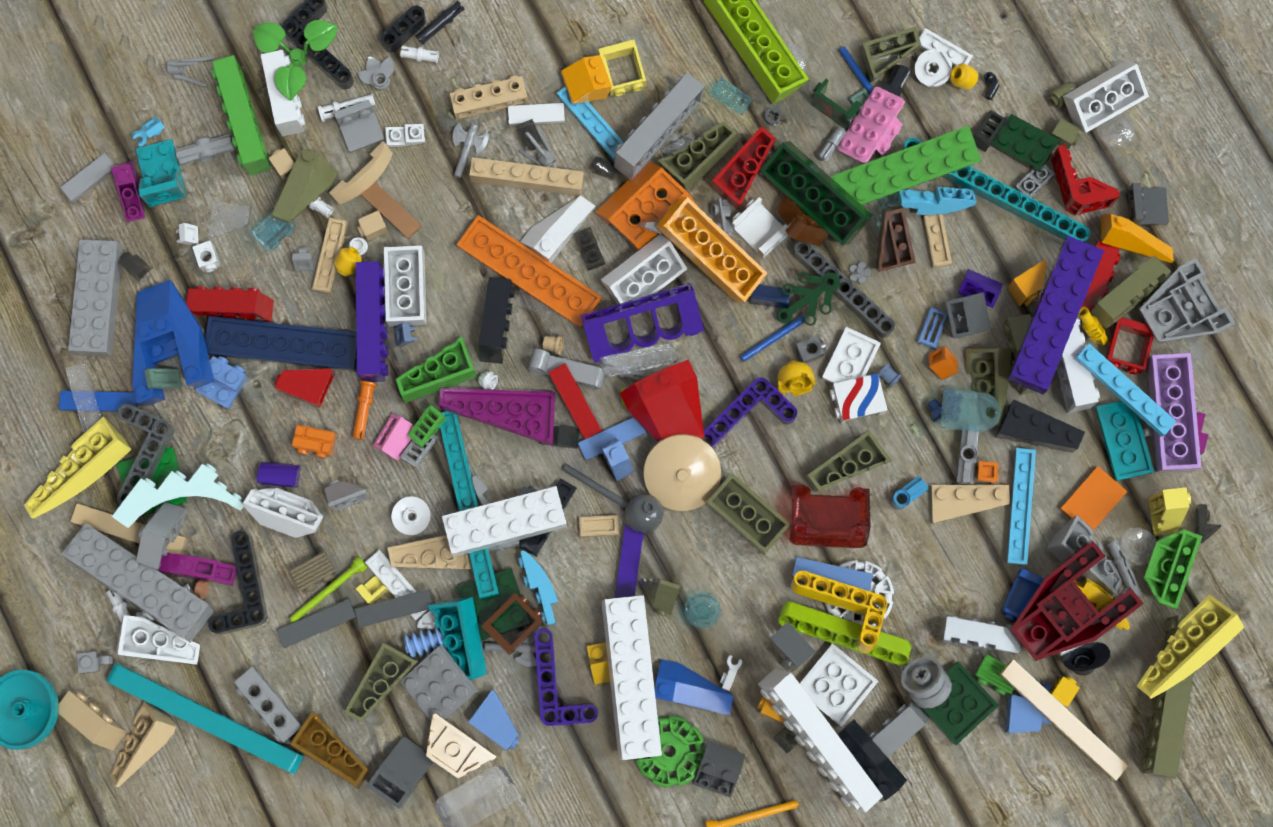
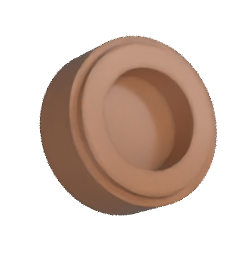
M199 580L195 585L194 595L204 600L209 590V582Z

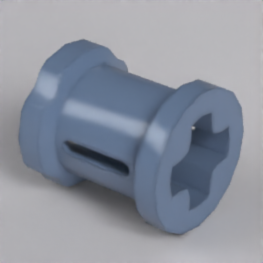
M889 363L878 373L879 377H882L889 384L890 388L902 377L901 374L898 375L890 368Z

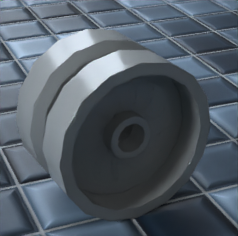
M926 656L912 660L901 674L903 688L918 707L934 708L942 704L951 692L952 683L950 678L935 658Z

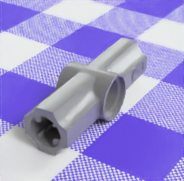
M227 134L213 139H199L193 145L176 149V156L179 164L183 166L197 161H211L217 155L234 151L235 147L231 135Z
M962 425L956 483L973 485L975 464L978 456L979 427ZM966 450L970 451L972 459H966L963 452Z

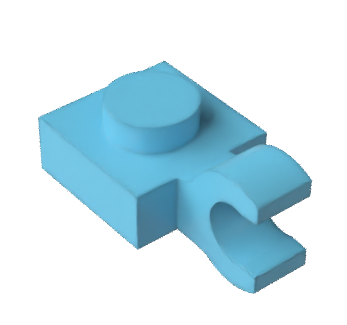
M155 116L143 124L140 130L134 131L131 136L133 139L141 137V140L137 142L140 147L146 143L147 137L150 138L158 135L165 127L159 118Z

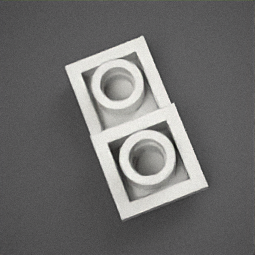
M405 124L404 127H385L386 145L388 147H402L425 143L424 125Z

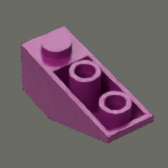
M133 160L114 164L111 169L126 221L130 222L146 218L143 201L139 194V180Z

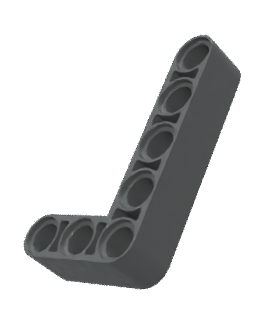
M129 404L120 406L117 412L119 419L147 432L148 435L117 496L119 505L134 488L133 483L136 478L143 480L146 478L152 479L174 434V428L171 424ZM132 410V416L126 419L125 414ZM149 418V424L142 426L143 420ZM165 425H166V426H167L166 432L163 433V434H160V433H159L160 428H161L162 426H165ZM154 443H158L157 450L151 451V446ZM149 460L148 468L143 469V462Z

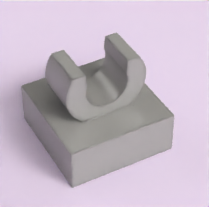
M299 248V253L292 255L295 271L314 270L315 264L312 253H307V248Z

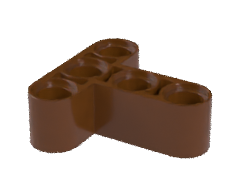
M787 195L775 208L776 212L787 223L788 227L785 229V232L791 238L811 245L821 246L829 236L826 230Z

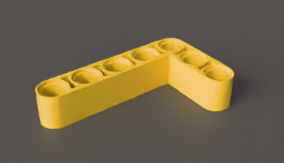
M798 571L791 583L792 591L798 595L864 615L857 647L863 653L873 651L880 635L887 608L886 598L880 594L813 573ZM801 580L805 585H800L797 581ZM816 586L822 587L824 591H819ZM835 592L841 593L843 597H838ZM854 598L860 599L862 603H857ZM873 604L879 605L881 609L875 608ZM868 621L874 622L876 626H871ZM863 639L870 640L872 644L865 643Z

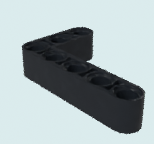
M306 0L282 24L287 40L296 48L304 50V45H301V43L307 40L304 36L306 26L311 21L319 20L327 12L325 0ZM316 3H322L321 6L314 7ZM303 16H309L306 20H301ZM296 28L294 32L288 33L289 29ZM308 44L306 57L340 88L346 90L353 86L352 74L346 66L327 49L313 51L310 44ZM322 52L319 57H314L315 53ZM335 64L334 68L327 69L328 65ZM348 76L347 80L340 81L341 77Z
M237 531L233 534L232 546L245 609L213 616L208 622V627L216 634H226L265 624L268 619L253 539L244 531ZM241 536H246L245 544L239 545L238 539ZM249 554L250 561L247 564H243L242 557ZM249 573H253V581L247 583L246 576ZM256 592L258 598L256 601L251 602L249 596L251 593ZM260 611L262 614L261 619L254 621V613ZM240 615L242 623L236 626L234 619ZM218 620L223 622V627L220 630L215 628V623Z

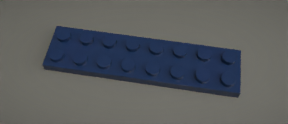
M208 316L205 335L208 355L355 371L357 332Z

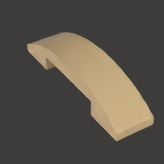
M383 141L370 153L373 159L348 183L342 180L329 192L339 205L362 194L382 175L393 154L386 143Z

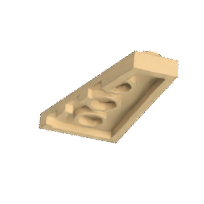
M931 485L932 524L1010 504L1009 485Z
M447 535L388 547L391 567L472 570L469 553L456 557L452 556Z

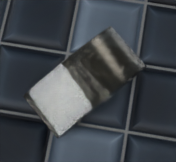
M591 227L574 233L573 236L587 270L590 271L605 265Z

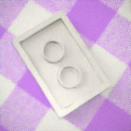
M846 327L822 379L834 384L866 376L881 343Z

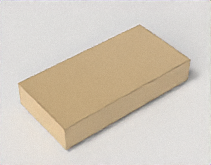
M618 515L579 517L580 537L619 535Z

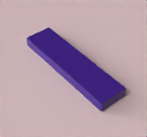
M625 524L615 598L633 597L636 592L644 533L634 532L627 524Z

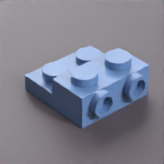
M212 356L210 364L215 382L196 388L195 391L230 409L247 381L248 376L244 373L245 369L235 364L232 367L228 365L229 361L221 356H218V358Z

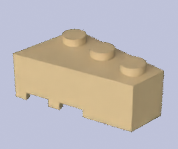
M68 691L59 703L58 714L92 743L113 751L127 731L114 722L110 716L102 713L96 704L89 703L87 701L88 697L78 691L76 694Z

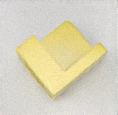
M374 576L365 585L361 584L356 588L370 605L388 591L387 587L377 576Z

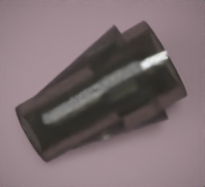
M596 156L589 167L592 173L613 180L617 173V170L602 157Z

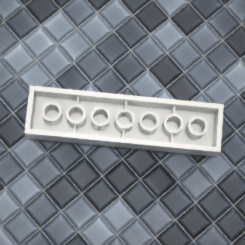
M644 595L602 600L619 760L661 756Z
M775 668L758 683L762 689L760 692L763 697L772 702V709L784 718V725L795 733L796 741L807 749L806 754L812 761H816L819 765L818 770L820 773L828 777L831 781L829 785L834 791L840 793L842 796L840 799L847 807L851 806L855 810L867 812L883 797L791 672Z

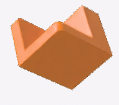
M946 346L929 353V367L941 380L958 373V360Z
M977 462L975 468H977V481L990 482L991 485L997 483L998 463Z

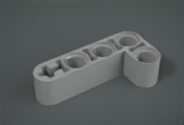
M533 349L528 366L529 372L551 378L548 372L566 363L578 385L602 389L606 373L605 369L550 356V353L545 350Z

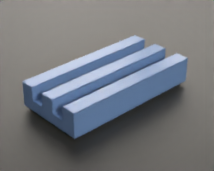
M930 307L917 343L924 344V346H929L935 350L948 313ZM932 313H936L927 339L924 340L923 337ZM941 315L943 316V318L940 323L934 342L932 343L930 342V339L934 332L938 318Z

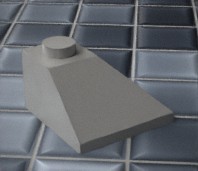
M333 481L328 484L329 487L324 488L328 505L335 512L371 499V495L365 489L344 481Z

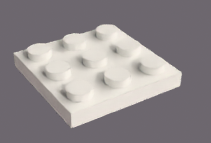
M832 643L799 684L816 707L842 727L878 683V680Z

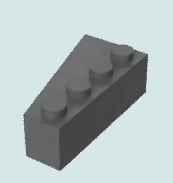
M789 622L770 638L781 660L780 665L786 671H795L816 652Z

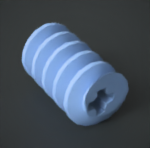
M435 628L434 634L431 633L430 629H427L426 636L420 631L419 637H416L413 632L411 639L404 634L407 655L409 656L410 653L412 658H415L416 652H418L420 656H423L424 650L429 655L432 648L435 650L440 645L444 647L442 633L438 628Z

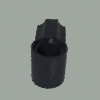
M896 64L882 89L900 96L910 70L903 65Z

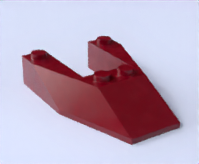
M1092 540L1081 546L1044 578L1010 629L1035 661L1096 641L1143 605V602L1130 587H1126L1097 610L1074 581L1106 557Z

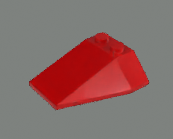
M689 360L656 372L619 393L630 414L657 442L675 434H690L701 439L705 438L698 380Z

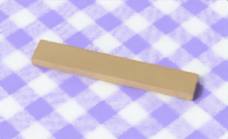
M76 504L70 521L84 526L86 523L97 531L139 544L141 539L138 537L140 529L146 526L134 522L127 528L114 519L112 514L80 504ZM178 535L174 543L170 542L166 547L168 553L182 554L187 538Z

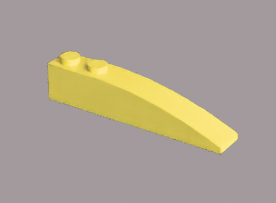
M104 416L71 446L73 448L67 457L63 456L59 461L61 463L55 472L51 471L44 486L40 485L24 504L31 518L34 519L54 509L89 487L132 450L126 439Z
M1209 594L1177 626L1179 629L1174 636H1170L1167 641L1168 645L1164 651L1159 652L1157 661L1148 668L1137 684V688L1152 699L1187 678L1214 657L1244 628L1238 615Z

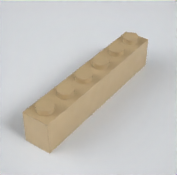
M472 157L469 174L471 182L582 196L585 180L583 171Z

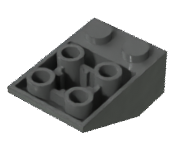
M403 736L373 775L367 787L398 809H401L434 761L426 757L425 750Z

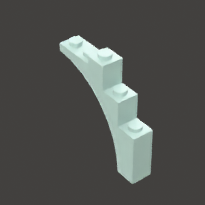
M207 463L206 465L201 464L188 482L185 481L186 476L179 471L175 473L171 471L158 489L154 488L156 484L148 478L145 480L140 478L112 517L129 528L147 510L167 500L187 496L208 497L227 503L241 511L243 508V498L235 492L231 495L226 491L228 487L220 481L215 483L214 480L218 476L215 473L216 469Z

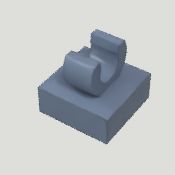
M401 323L395 328L397 347L405 346L417 340V337H412L410 333L414 332L416 327H410L409 323Z

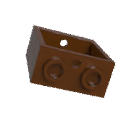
M516 593L481 626L509 655L544 623L541 619L543 615L536 608L532 610L527 605L529 601L522 594L518 596ZM517 601L535 622L510 645L492 624Z

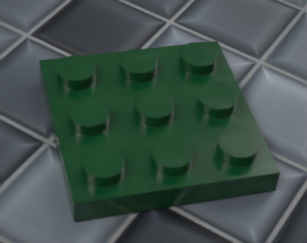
M512 568L494 574L499 595L480 599L476 581L456 587L460 598L473 597L481 641L491 638L481 626L514 593L518 596L520 595ZM515 601L492 626L499 634H503L529 625L530 621L527 612Z
M959 661L946 671L952 683L948 698L934 708L920 707L955 746L999 706Z

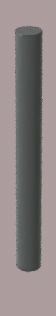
M568 464L563 468L564 472L624 509L629 503Z

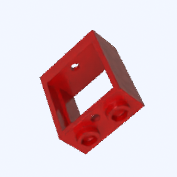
M1123 317L1113 325L1105 358L1117 369H1125L1129 374L1138 375L1144 372L1154 338L1149 326ZM1119 330L1145 337L1138 365L1112 358Z

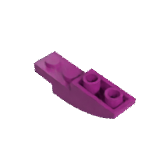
M167 553L166 556L162 555L161 566L158 569L159 572L169 575L233 586L237 566L201 557Z

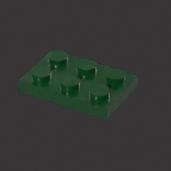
M1011 114L992 141L991 147L1041 172L1059 145L1060 139Z

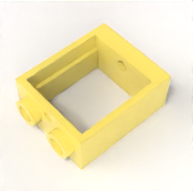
M635 40L599 49V55L602 58L612 85L610 96H622L628 91L633 90L637 92L646 87V78ZM632 54L639 80L613 86L606 61Z

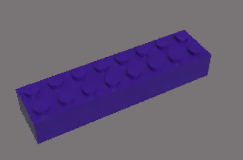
M1067 236L1063 241L1007 380L1042 395L1048 391L1104 250L1071 236Z

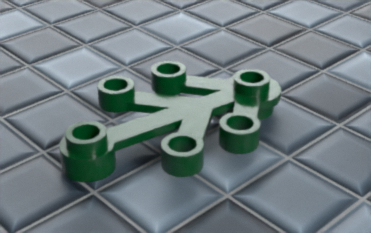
M801 272L798 275V281L803 284L808 282L821 284L815 289L797 287L790 283L785 284L782 290L786 295L799 294L805 296L789 308L780 309L777 312L778 321L781 323L790 322L793 314L810 302L808 315L804 321L806 325L813 326L817 321L815 316L818 298L823 292H825L824 304L820 306V312L824 315L830 314L832 311L833 291L837 290L840 286V278L835 273H827L823 277ZM803 274L807 275V280L804 282L801 280ZM830 278L834 280V284L832 286H829L827 284V281ZM788 285L792 287V291L790 293L786 292L785 290L786 286ZM825 305L829 306L827 313L823 311ZM783 312L787 313L786 319L781 318ZM810 316L814 318V322L812 324L808 323L807 321L808 317Z

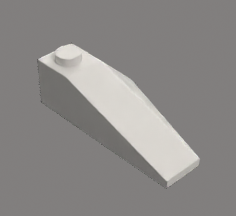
M581 195L531 227L520 243L552 263L594 210L595 205Z

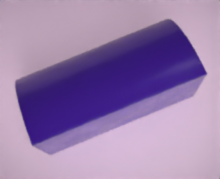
M968 269L958 294L968 296L984 292L986 306L993 308L1001 293L1003 283Z
M261 462L256 482L260 485L298 488L301 465Z

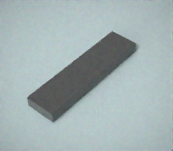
M427 589L356 608L355 613L358 626L361 628L429 610L428 605L433 603L431 591Z
M348 599L277 630L283 648H287L357 617L351 601Z

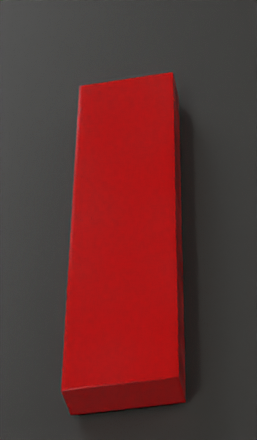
M564 363L549 371V375L584 439L601 432L602 428L567 364Z

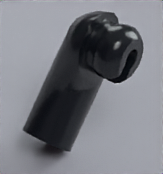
M987 72L984 75L988 90L984 97L992 101L1000 84L993 72Z

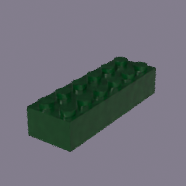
M790 141L782 142L760 171L842 246L850 244L873 216Z

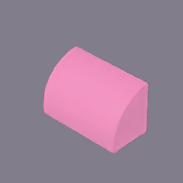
M392 413L373 447L398 461L411 440L408 434L414 425Z

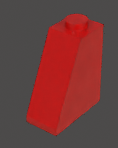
M331 369L283 370L281 375L278 374L274 385H276L275 389L278 392L320 408L335 373Z

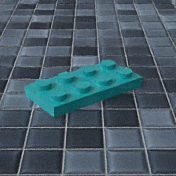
M1122 401L1096 406L1097 418L1115 481L1153 473L1154 469L1139 416Z

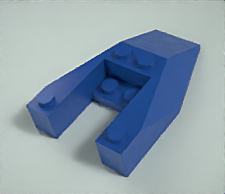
M167 280L137 292L132 383L137 404L150 406L165 400L163 389H148L144 370L157 368V363L176 356L180 357L186 385L199 388L215 382L202 328L172 280Z

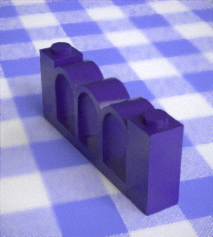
M690 283L580 315L594 363L606 362L608 359L613 358L612 354L624 355L633 348L634 343L639 347H650L659 340L660 336L667 340L679 338L683 333L685 336H694L704 331L695 292ZM676 303L679 314L678 323L671 329L661 328L655 309ZM650 310L653 330L646 336L640 337L635 335L629 316ZM625 318L628 329L626 340L620 344L610 343L607 339L604 324Z

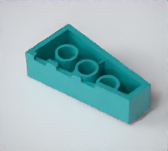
M473 597L441 600L428 605L430 612L433 611L436 620L434 623L436 628H440L444 638L442 639L444 647L448 648L450 656L468 679L474 680L487 674Z

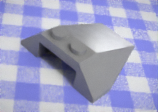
M1197 258L1180 266L1139 309L1158 343L1217 334L1235 325L1227 308L1220 309L1202 279L1206 273Z

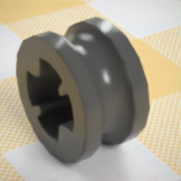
M769 108L764 115L765 123L769 126L779 124L782 116L781 112L777 108ZM770 113L777 115L776 121L769 119Z

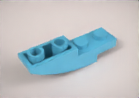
M937 187L935 192L899 190L897 194L899 205H902L904 208H914L916 215L951 213L969 208L977 203L974 191L966 188Z
M520 551L521 557H518L521 568H525L526 575L523 576L525 586H530L531 591L539 589V592H536L538 604L542 603L544 611H541L543 615L542 620L544 623L547 622L548 626L556 625L551 605L559 604L553 586L544 570L526 551Z

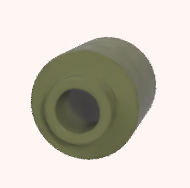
M1071 82L1063 83L1049 93L1048 100L1053 107L1061 108L1065 105L1063 96L1075 90L1076 87Z

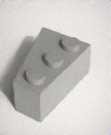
M913 701L908 705H902L896 711L897 715L895 717H889L882 723L883 728L878 732L874 730L869 735L887 757L892 755L926 725L929 719L927 714Z

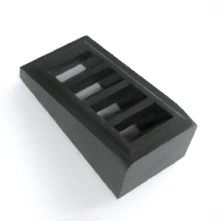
M990 110L973 135L976 147L986 152L1007 119ZM989 119L995 121L999 125L994 124L993 122L989 121Z

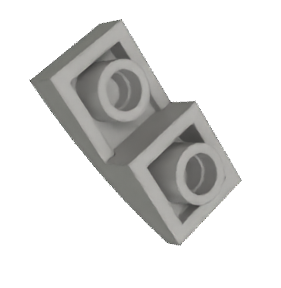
M1046 165L1041 172L1033 169L1015 187L1021 193L1033 197L1055 173Z

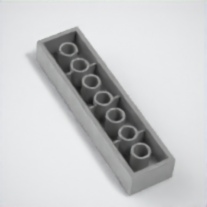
M86 523L61 553L69 563L189 643H191L214 612L208 603L155 568L137 563L135 555Z

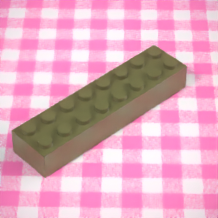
M1177 615L1165 621L1164 632H1166L1165 640H1162L1161 651H1164L1168 645V639L1171 635H1175L1179 629L1177 626L1186 616ZM1194 672L1152 699L1151 709L1153 714L1148 721L1150 732L1149 737H1146L1144 745L1145 749H1147L1146 757H1143L1141 762V768H1143V773L1164 778H1177Z

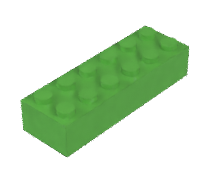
M234 55L213 61L214 68L211 71L218 83L216 88L223 100V103H221L223 111L229 119L226 121L229 130L232 131L234 136L232 137V142L239 153L237 154L239 164L242 165L244 171H248L250 176L272 170L242 68Z

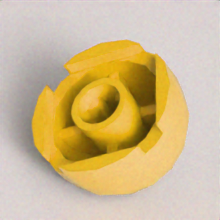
M792 360L781 367L777 375L778 390L783 395H787L786 392H793L792 396L803 395L810 392L812 386L816 385L812 368L804 362Z

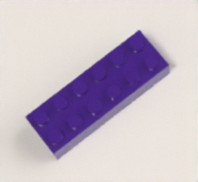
M379 261L356 262L357 375L361 381L386 382L385 376L389 375V368L385 361V357H388V346L385 344V339H388V328L385 327L386 310L384 305L385 270L384 267H381Z

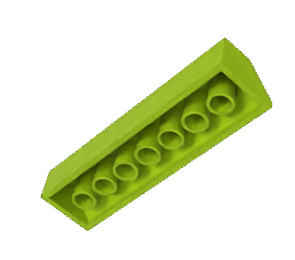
M703 0L772 104L789 97L809 80L756 0Z

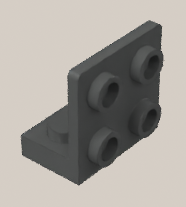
M1132 183L1127 189L1130 221L1138 226L1167 225L1169 218L1166 188H1141V183Z

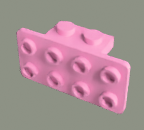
M875 87L861 108L859 115L856 116L846 135L839 143L838 150L863 164L869 161L874 152L883 156L889 150L891 142L899 134L903 125L897 119L898 113L905 104L903 98L880 87Z

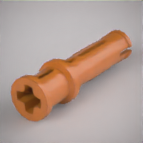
M360 381V393L356 399L359 404L352 438L364 440L369 408L374 402L372 399L374 387L377 386L376 383Z

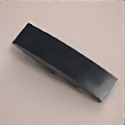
M560 478L556 487L564 512L577 487ZM551 532L524 538L520 548L537 557Z

